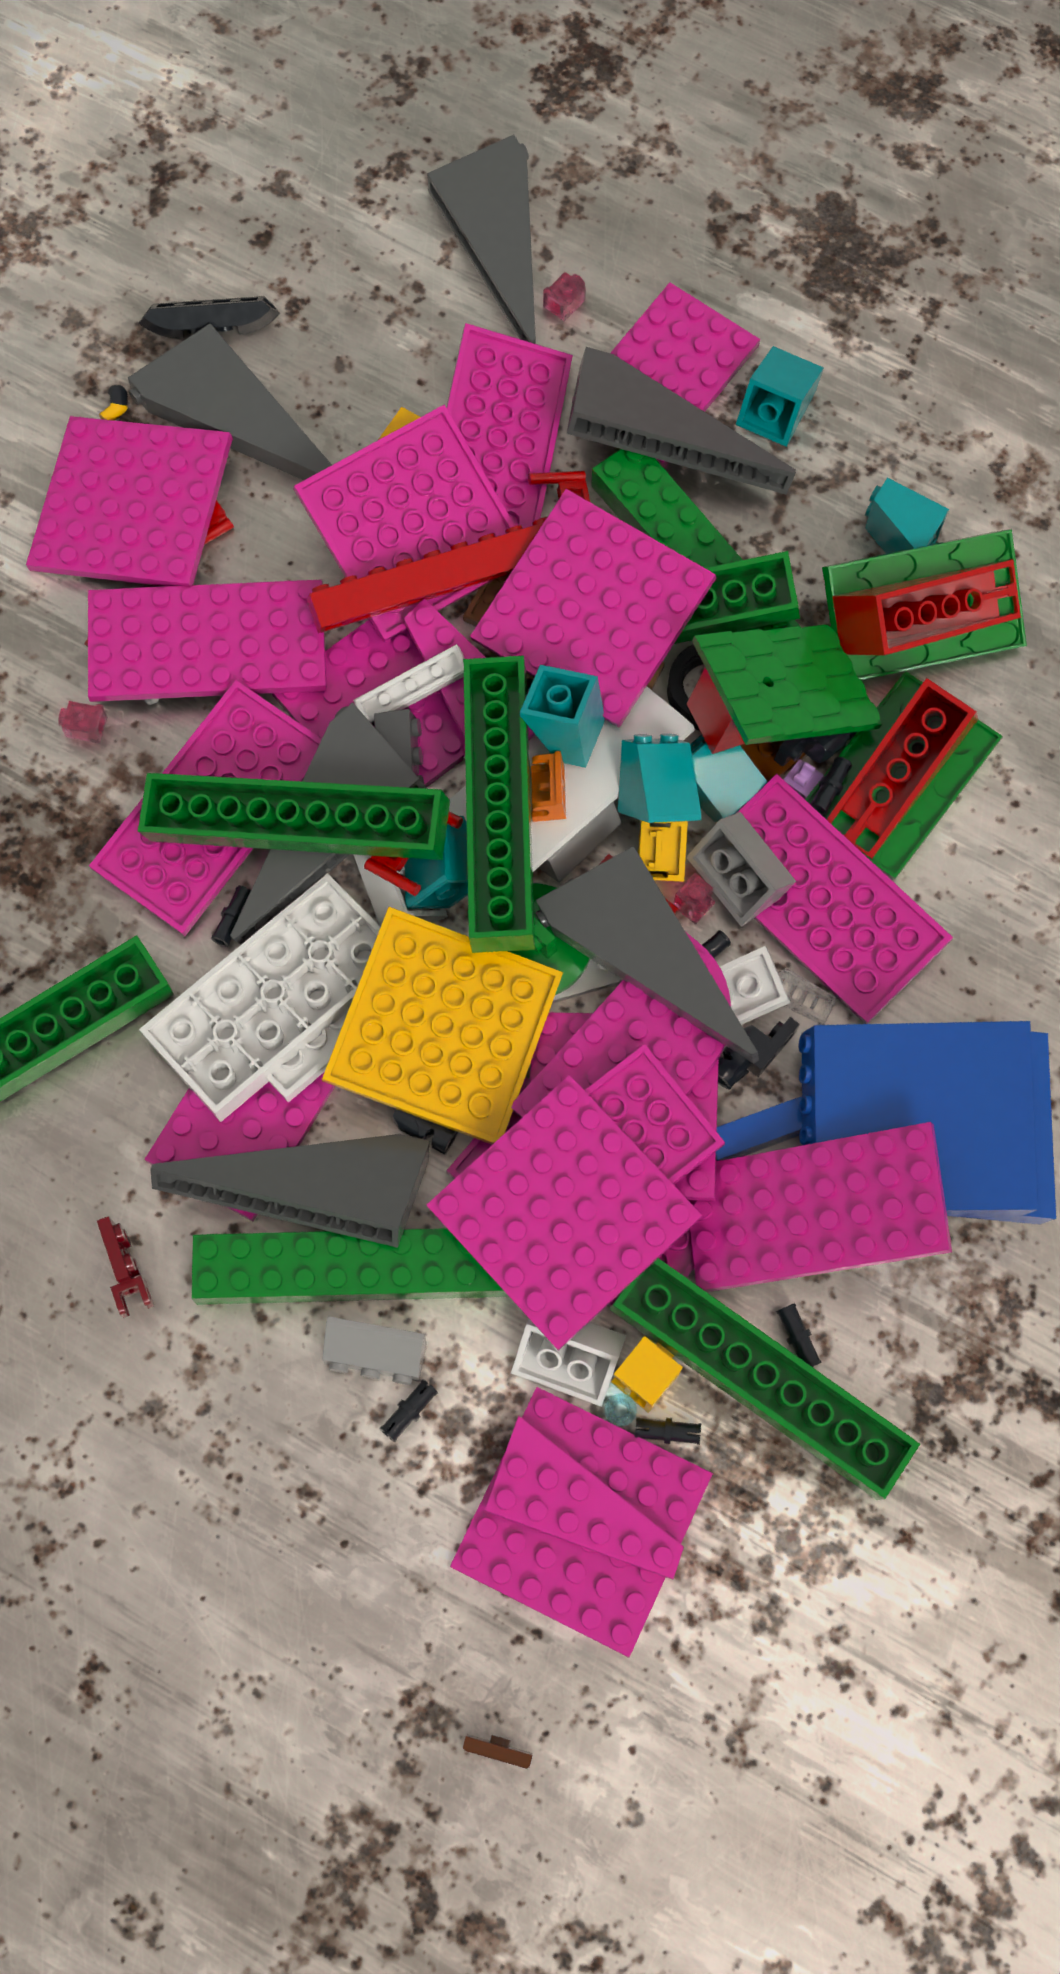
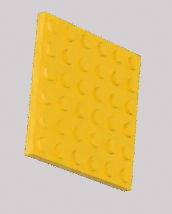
M388 907L322 1081L493 1145L505 1134L513 1112L511 1107L514 1100L519 1096L563 972L508 951L472 953L468 936Z

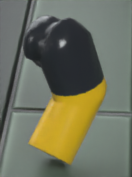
M112 385L109 388L110 406L99 413L101 419L116 420L127 411L128 393L122 385Z

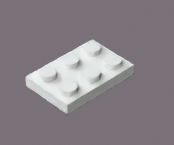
M766 946L719 966L727 982L731 1008L741 1025L791 1003Z

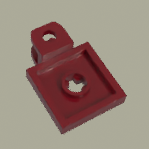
M109 1216L97 1220L116 1281L119 1283L110 1287L119 1314L123 1318L130 1316L124 1297L140 1292L143 1303L148 1309L154 1307L147 1282L141 1276L138 1263L135 1258H132L130 1252L128 1253L127 1248L131 1247L127 1231L122 1229L120 1223L115 1224Z

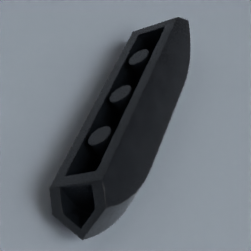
M265 296L155 303L147 310L139 324L155 334L177 339L184 338V330L188 329L189 333L194 334L208 324L216 327V331L220 332L231 331L233 326H237L239 334H246L265 327L280 312Z

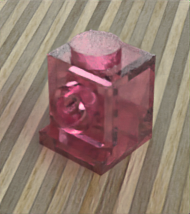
M564 272L550 287H546L543 290V307L565 322L585 301V282L577 274L570 276Z
M69 701L67 708L60 710L58 723L62 726L61 728L66 737L100 744L108 717L103 705L97 704L94 706Z
M694 873L675 894L673 905L679 908L678 911L696 925L715 904V901L711 898L713 887Z

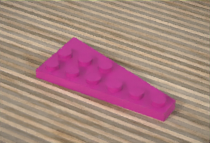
M425 599L404 617V624L425 661L456 644L460 647L465 659L486 658ZM463 677L440 689V694L458 729L465 738ZM528 726L529 741L535 734Z
M518 1415L485 1511L673 1580L684 1546Z

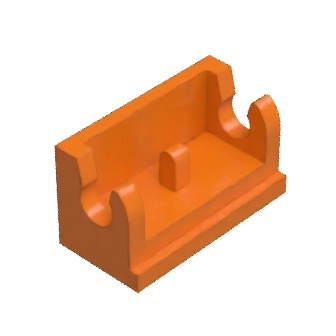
M561 751L533 756L532 764H537L531 766L533 822L566 819L565 766Z

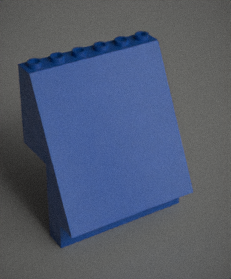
M1030 1021L814 1025L801 1033L798 1048L799 1052L802 1053V1066L799 1070V1081L802 1083V1097L799 1102V1111L802 1114V1128L799 1140L802 1145L931 1122L935 1130L947 1216L1038 1225L1056 1219L1048 1033L1031 1031Z

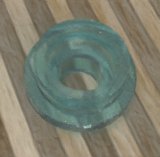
M623 1393L615 1394L605 1404V1416L610 1423L616 1426H627L636 1417V1403L629 1395ZM621 1404L626 1407L627 1413L624 1416L616 1415L614 1408L617 1405Z

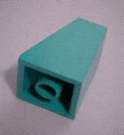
M772 346L750 378L736 425L787 447L817 390L824 367Z
M887 477L882 487L877 485L870 496L869 501L871 503L865 512V516L868 517L865 529L886 554L932 545L936 543L940 536L949 509Z
M540 665L520 710V717L551 754L561 751L564 763L586 768L605 722L598 676Z
M635 734L634 739L622 740L618 812L648 823L701 820L702 814L690 743L678 740L679 735L660 734V739H652V735Z
M702 734L690 744L700 808L714 822L736 814L740 810L739 808L768 783L740 745L712 754Z
M460 816L463 818V823L459 829L447 824L443 860L409 858L405 864V877L421 885V889L416 896L405 891L407 909L451 908L468 896L467 822L464 816Z

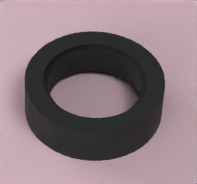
M693 644L684 649L671 666L667 697L669 704L692 723L696 730L700 731L687 706L689 698L683 686L686 675L695 667L704 664Z

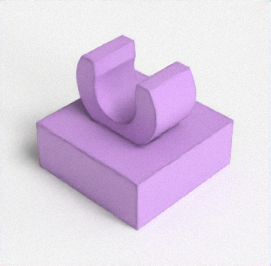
M799 759L784 778V781L801 797L806 799L824 775L809 763Z

